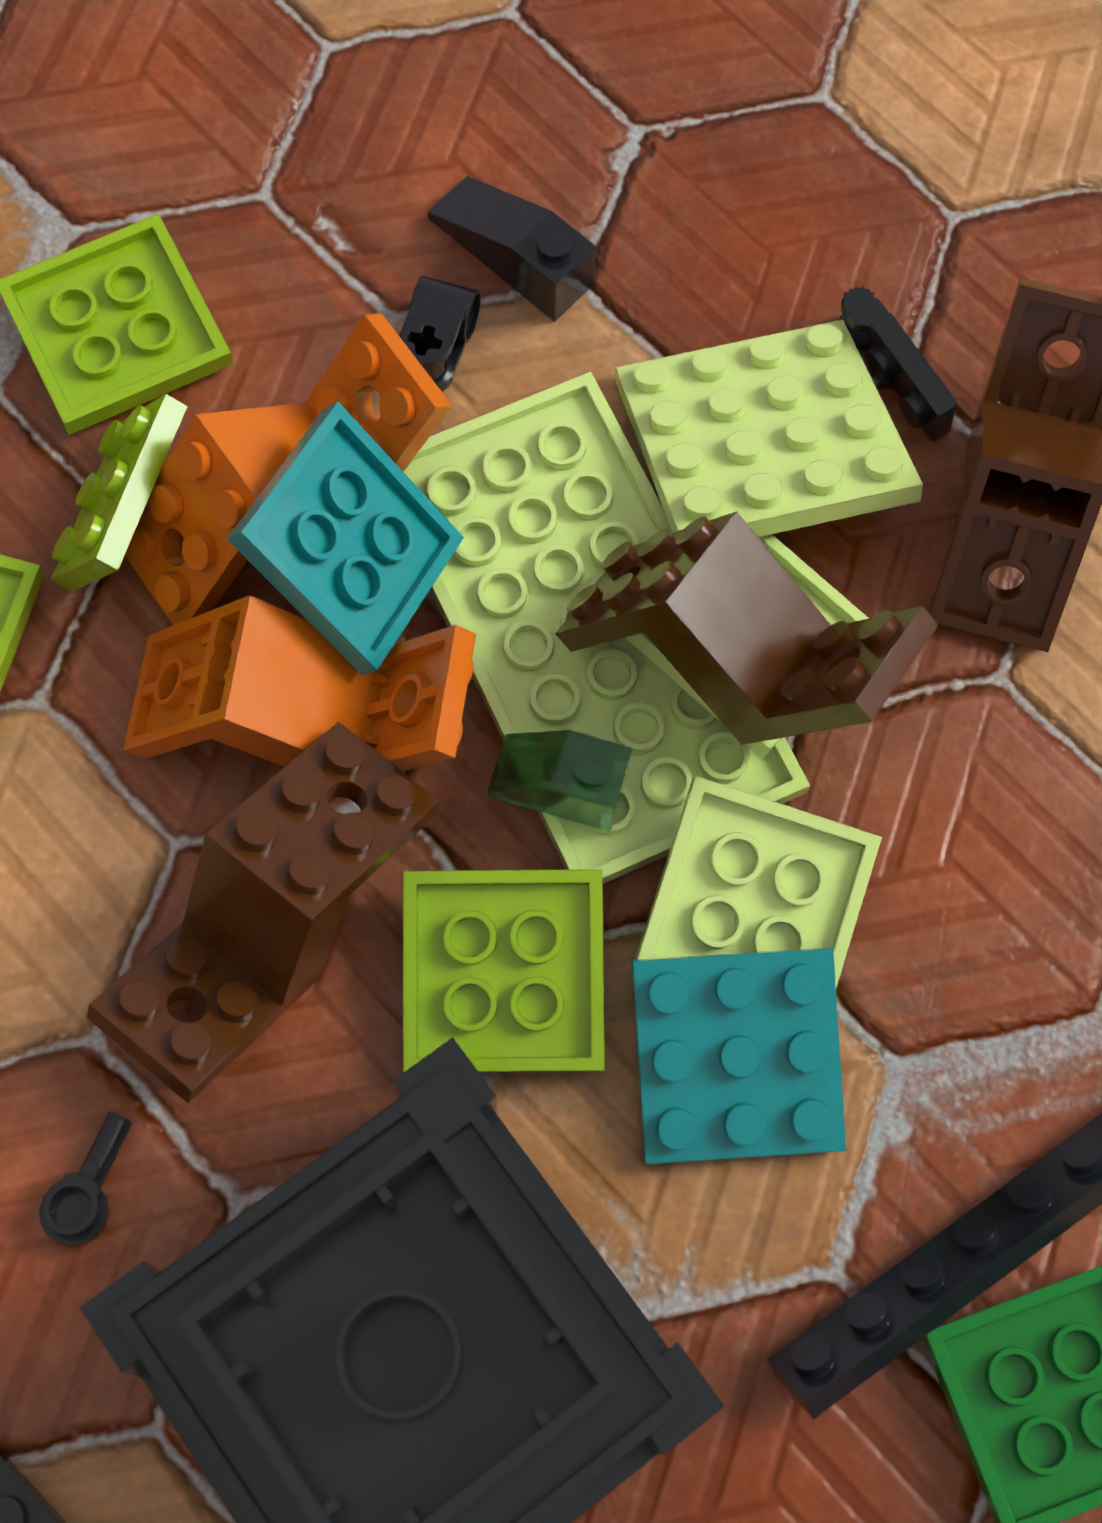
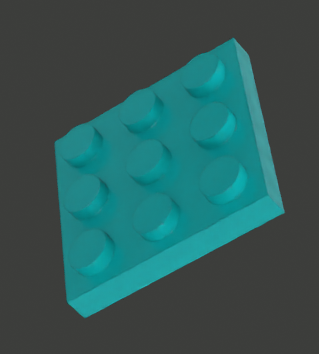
M337 401L320 412L228 536L227 540L361 675H365L378 670L464 537Z
M833 948L631 960L642 1148L645 1164L847 1151Z

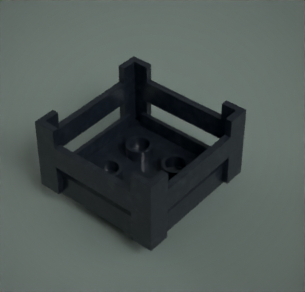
M453 1037L393 1080L398 1100L167 1268L160 1271L143 1261L79 1307L120 1371L141 1377L236 1523H572L655 1456L665 1455L725 1407L677 1342L668 1348L498 1117L495 1093Z

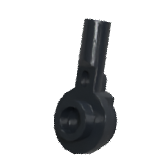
M108 1112L78 1174H65L64 1178L51 1186L44 1195L39 1209L40 1224L47 1236L58 1244L70 1247L85 1245L98 1237L105 1228L110 1212L108 1199L101 1187L133 1124L130 1120L118 1114Z

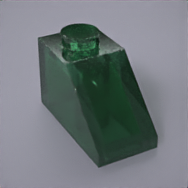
M571 730L505 734L487 790V796L611 832L628 776L633 748Z

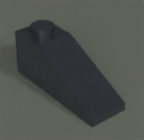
M467 176L428 211L429 220L554 322L594 285L596 246L551 210Z

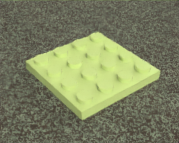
M843 320L616 367L617 388L672 532L684 529L691 522L703 516H706L708 520H712L737 511L758 537L921 501L923 483Z

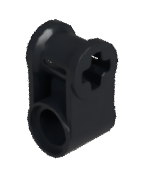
M421 276L415 286L409 312L399 336L443 392L453 381L465 345L471 339L480 311L481 292Z

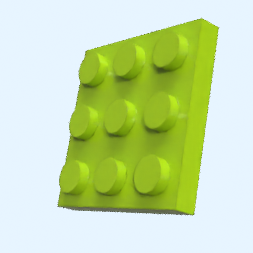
M159 213L0 279V295L68 435L234 365L231 351Z
M602 869L403 871V1072L407 1071L452 1037L478 1072L605 1071Z

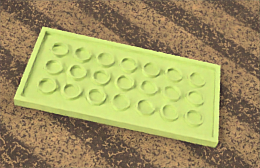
M592 372L563 382L428 438L404 473L464 537L430 591L448 627L458 625L476 634L472 657V678L565 870L602 869L603 884L668 856L692 778L695 776L781 804L808 792L810 784L785 737L763 759L760 758L746 744L741 745L718 719L626 638L571 652L555 635L570 615L567 611L570 601L583 589L595 584L605 572L601 565L614 549L626 542H631L633 546L646 542L654 534L664 529L673 533L661 502Z

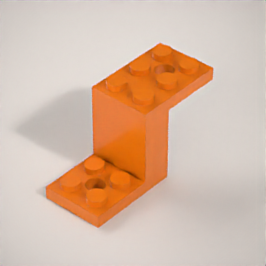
M382 313L364 314L305 402L195 414L162 466L125 553V557L172 625L215 608L247 562V559L227 540L228 536L324 408L338 401L403 472L448 413L452 404ZM375 389L381 396L379 401L380 418L375 415L372 407V396ZM180 535H182L184 538L182 543V551L180 548Z
M251 595L148 635L123 752L147 759L213 739L285 767L337 722H340L401 771L453 759L456 757L457 746L463 734L462 715L467 686L473 674L472 657L476 634L458 625H453L395 644L378 670L361 675L308 620Z

